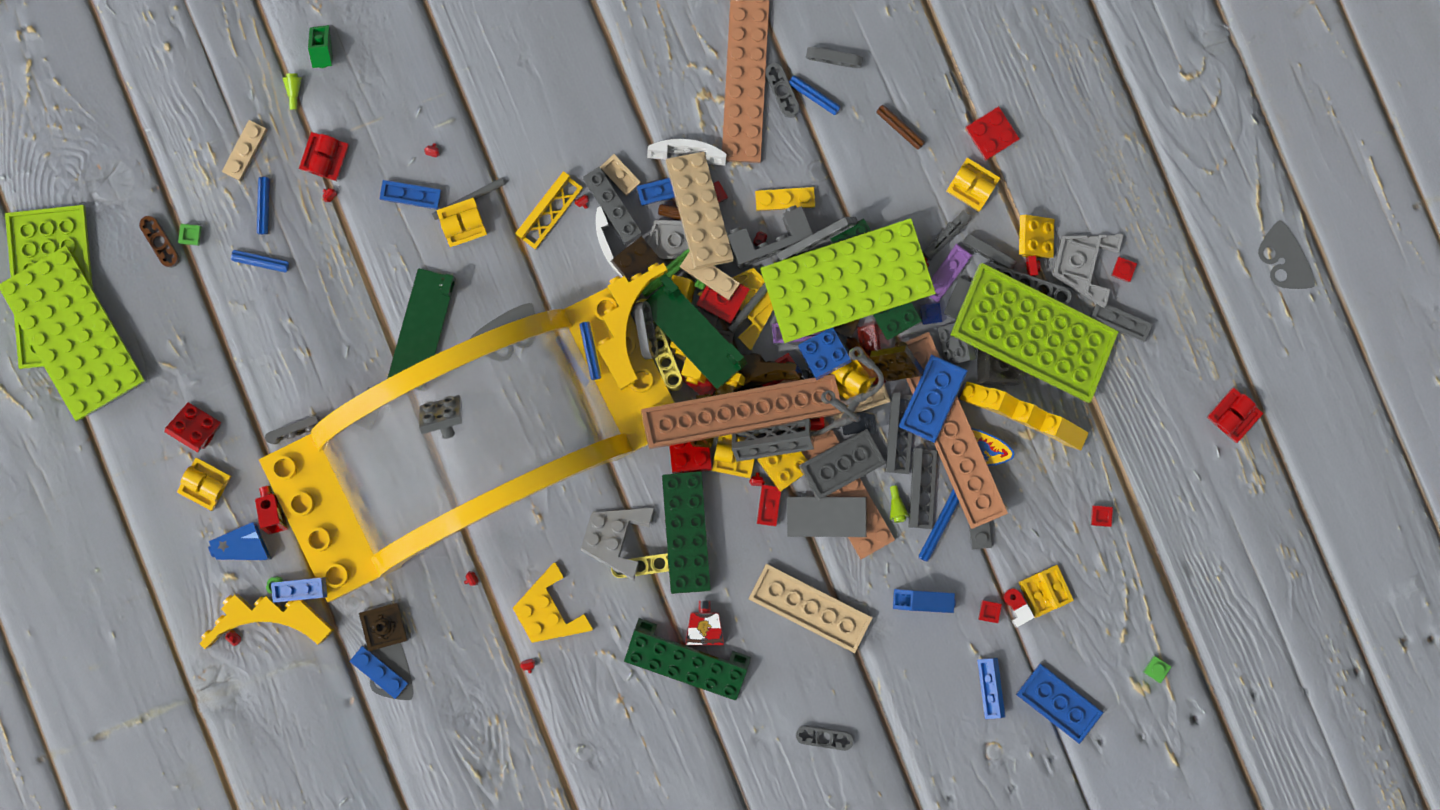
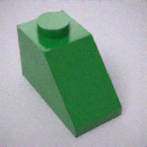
M329 25L310 27L308 52L312 68L332 66L333 53Z

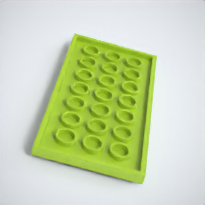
M85 205L5 213L10 277L66 245L69 247L93 289ZM14 316L18 368L44 367Z
M911 218L760 268L784 343L936 294Z
M65 245L0 283V291L75 421L78 422L146 382L68 246Z
M980 263L950 335L1090 403L1119 331Z

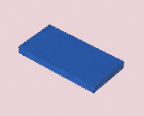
M931 355L898 427L935 443L968 371Z
M1041 663L1038 664L1016 693L1019 698L1078 744L1082 742L1104 713Z

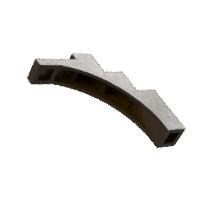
M743 354L747 364L739 371V374L746 378L744 386L737 384L734 387L724 384L720 389H716L715 396L755 389L780 379L801 380L803 372L794 362H765L760 354ZM696 395V399L711 397L714 395ZM714 438L692 441L690 443L693 447L711 448Z

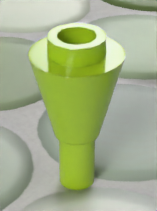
M288 73L282 79L289 97L290 110H297V97L302 77H298V73Z
M891 486L890 520H894V523L904 522L909 517V514L899 496L898 486Z

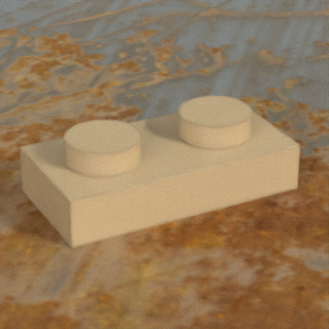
M615 154L600 166V169L626 197L641 184Z

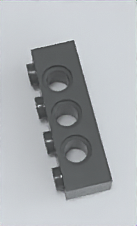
M600 167L583 176L584 182L625 246L641 237L642 232Z

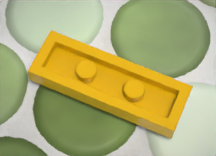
M814 187L755 191L756 211L785 210L795 205L797 208L801 206L802 208H815Z

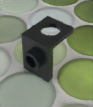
M866 411L855 413L861 418L859 422L854 421L851 424L842 426L843 435L860 433L866 429L870 433H877L875 414Z

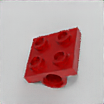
M311 132L298 169L337 182L349 144L328 135Z
M1233 387L1206 418L1235 443H1238L1264 413L1257 408V405L1249 397L1241 394Z
M187 402L165 427L164 432L198 453L209 445L221 422Z

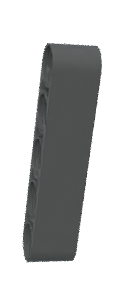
M990 262L983 263L1003 274H1007L1017 281L1026 280L1029 287L1037 291L1039 286H1044L1047 289V296L1057 301V293H1064L1066 300L1061 303L1065 305L1071 300V292L1065 287Z

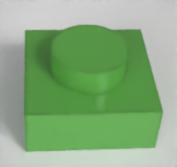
M180 224L178 243L199 246L202 227Z
M1153 656L1143 673L1161 683L1171 666Z

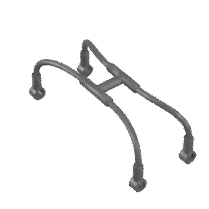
M860 347L851 349L849 357L852 360L860 361L867 368L873 369L878 375V384L871 391L853 396L848 400L841 398L838 400L835 393L831 390L823 392L821 395L822 402L825 404L830 403L841 411L843 415L827 427L811 431V436L824 434L833 428H839L854 421L859 422L861 418L854 413L860 402L866 401L867 398L881 389L884 383V376L875 365V362L863 354V350ZM855 350L858 352V357L854 355ZM810 369L801 370L803 372L802 380L815 378ZM804 372L808 373V378L804 377ZM826 394L830 395V401L826 399ZM797 428L795 431H796V432H802V431H805V430H803V429H801V428Z

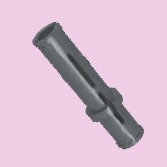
M962 210L952 222L947 224V227L935 240L922 251L924 256L932 260L955 235L960 233V230L972 219L971 216Z

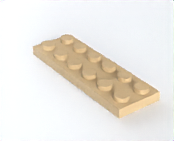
M699 152L666 159L667 170L694 269L733 262V254L705 153Z
M768 564L765 565L748 598L853 653L856 652L872 620V617Z

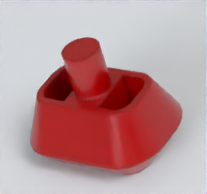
M435 143L432 146L428 145L424 149L425 154L428 156H439V149Z
M331 188L328 190L323 189V200L331 202L337 195L336 190Z
M584 194L576 199L575 205L578 207L583 206L584 209H587L588 195Z
M761 231L757 232L753 244L758 246L765 243L767 234Z
M757 472L749 480L752 486H762L765 484L764 478L759 477L760 473Z
M469 571L465 576L467 580L464 583H469L470 586L478 585L479 580L474 572Z
M234 630L228 631L225 635V639L233 646L238 645L241 641V637Z
M528 659L522 661L520 667L523 671L528 670V673H532L531 669L535 667V660Z

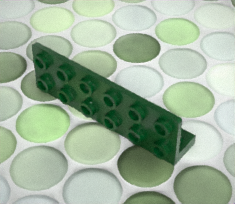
M863 218L858 221L857 225L832 238L830 237V240L834 244L871 232ZM911 302L873 315L887 340L922 323Z
M418 268L387 379L435 355L456 281L453 275H443ZM427 383L415 389L425 392Z
M665 274L660 278L663 286L646 300L650 304L653 321L716 389H720L747 364V361L681 293L679 287Z
M702 472L663 474L662 485L671 594L711 591Z
M641 618L638 619L624 662L720 696L737 700L750 663V656L732 651L730 659L727 661L655 636L654 633L658 624Z

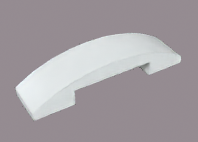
M690 139L660 141L649 145L647 151V158L663 160L667 159L668 153L689 155L704 152L707 164L725 166L726 163L725 152L710 144Z
M600 206L596 212L598 241L606 260L622 278L623 276L610 262L613 259V255L602 231L608 228L609 225Z

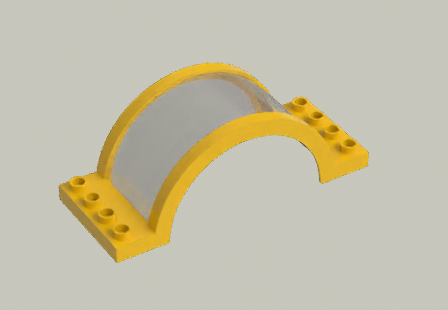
M608 287L565 309L549 310L513 321L427 358L340 406L317 423L311 430V434L258 459L315 578L326 577L327 597L325 598L327 602H333L401 568L405 562L429 547L510 505L582 472L617 461L648 446L641 409L672 404L674 401L654 360H646L641 354L637 327L631 314L627 326L626 343L628 357L638 381L623 390L619 388L597 350L598 342L606 337L613 338L602 318L605 315L604 311L613 306L615 309L619 307ZM589 321L600 367L601 378L598 380H592L590 377L579 324ZM460 395L462 400V423L452 426L455 435L449 439H443L440 430L421 434L419 429L420 406L426 402L443 400L448 396Z

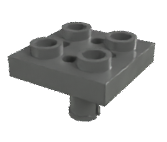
M955 323L938 327L943 360L955 365L976 359L974 350L976 347L950 335Z
M460 395L448 396L443 400L426 402L420 406L419 429L421 434L440 430L443 439H449L455 435L452 426L462 423V400Z

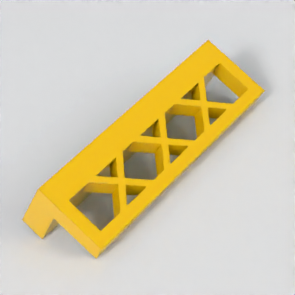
M563 171L515 234L536 250L582 191L583 187ZM568 182L577 188L573 195L564 196L563 188ZM562 199V209L552 211L553 201ZM543 215H551V223L548 226L540 227V218ZM539 230V238L535 244L526 238L530 231Z

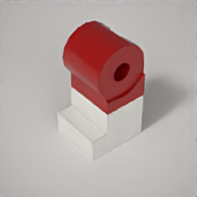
M1008 589L1004 592L1003 601L1006 605L1010 606L1016 617L1011 620L1015 627H1019L1034 618L1023 596L1017 589Z

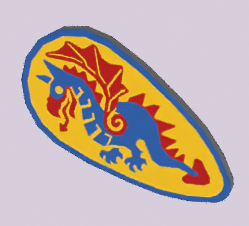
M971 428L987 466L1006 463L1014 458V451L1001 439L981 430Z

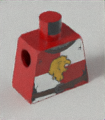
M271 486L260 487L261 497L255 499L260 529L269 535L288 530L284 511L276 495L272 494Z
M699 601V612H691L686 645H724L719 613L711 612V601Z

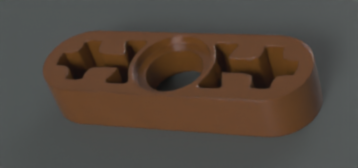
M152 216L143 217L140 220L139 227L158 259L168 268L175 267L179 263V255L161 225ZM147 221L154 222L151 226L157 233L153 234L150 229L145 228ZM159 236L163 237L164 245L156 247L154 244L155 239ZM166 250L169 255H174V257L172 258L173 262H165V260L167 259L166 254L164 252H161L160 254L159 252Z

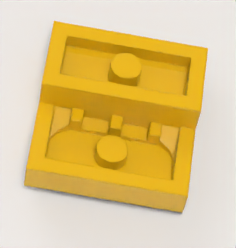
M1054 565L1018 582L1035 618L1074 601L1058 565Z

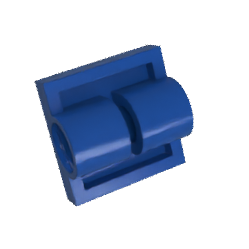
M834 328L827 329L798 345L806 364L816 380L852 362Z

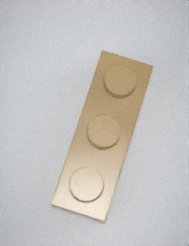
M248 120L222 172L241 182L267 129Z
M690 252L680 265L682 270L727 300H730L740 285L739 282L715 266L694 269Z

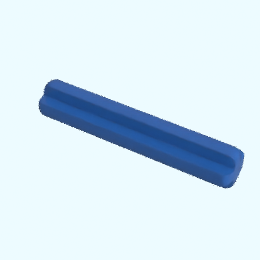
M794 75L789 80L791 87L831 114L836 115L840 110V105Z
M268 177L258 178L257 234L259 235L268 234L270 179Z
M233 250L231 254V260L234 262L284 273L289 269L288 261Z
M589 321L579 324L590 377L592 380H598L601 378L591 325Z

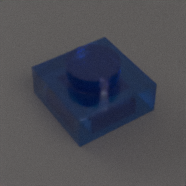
M940 303L920 305L922 325L942 323Z

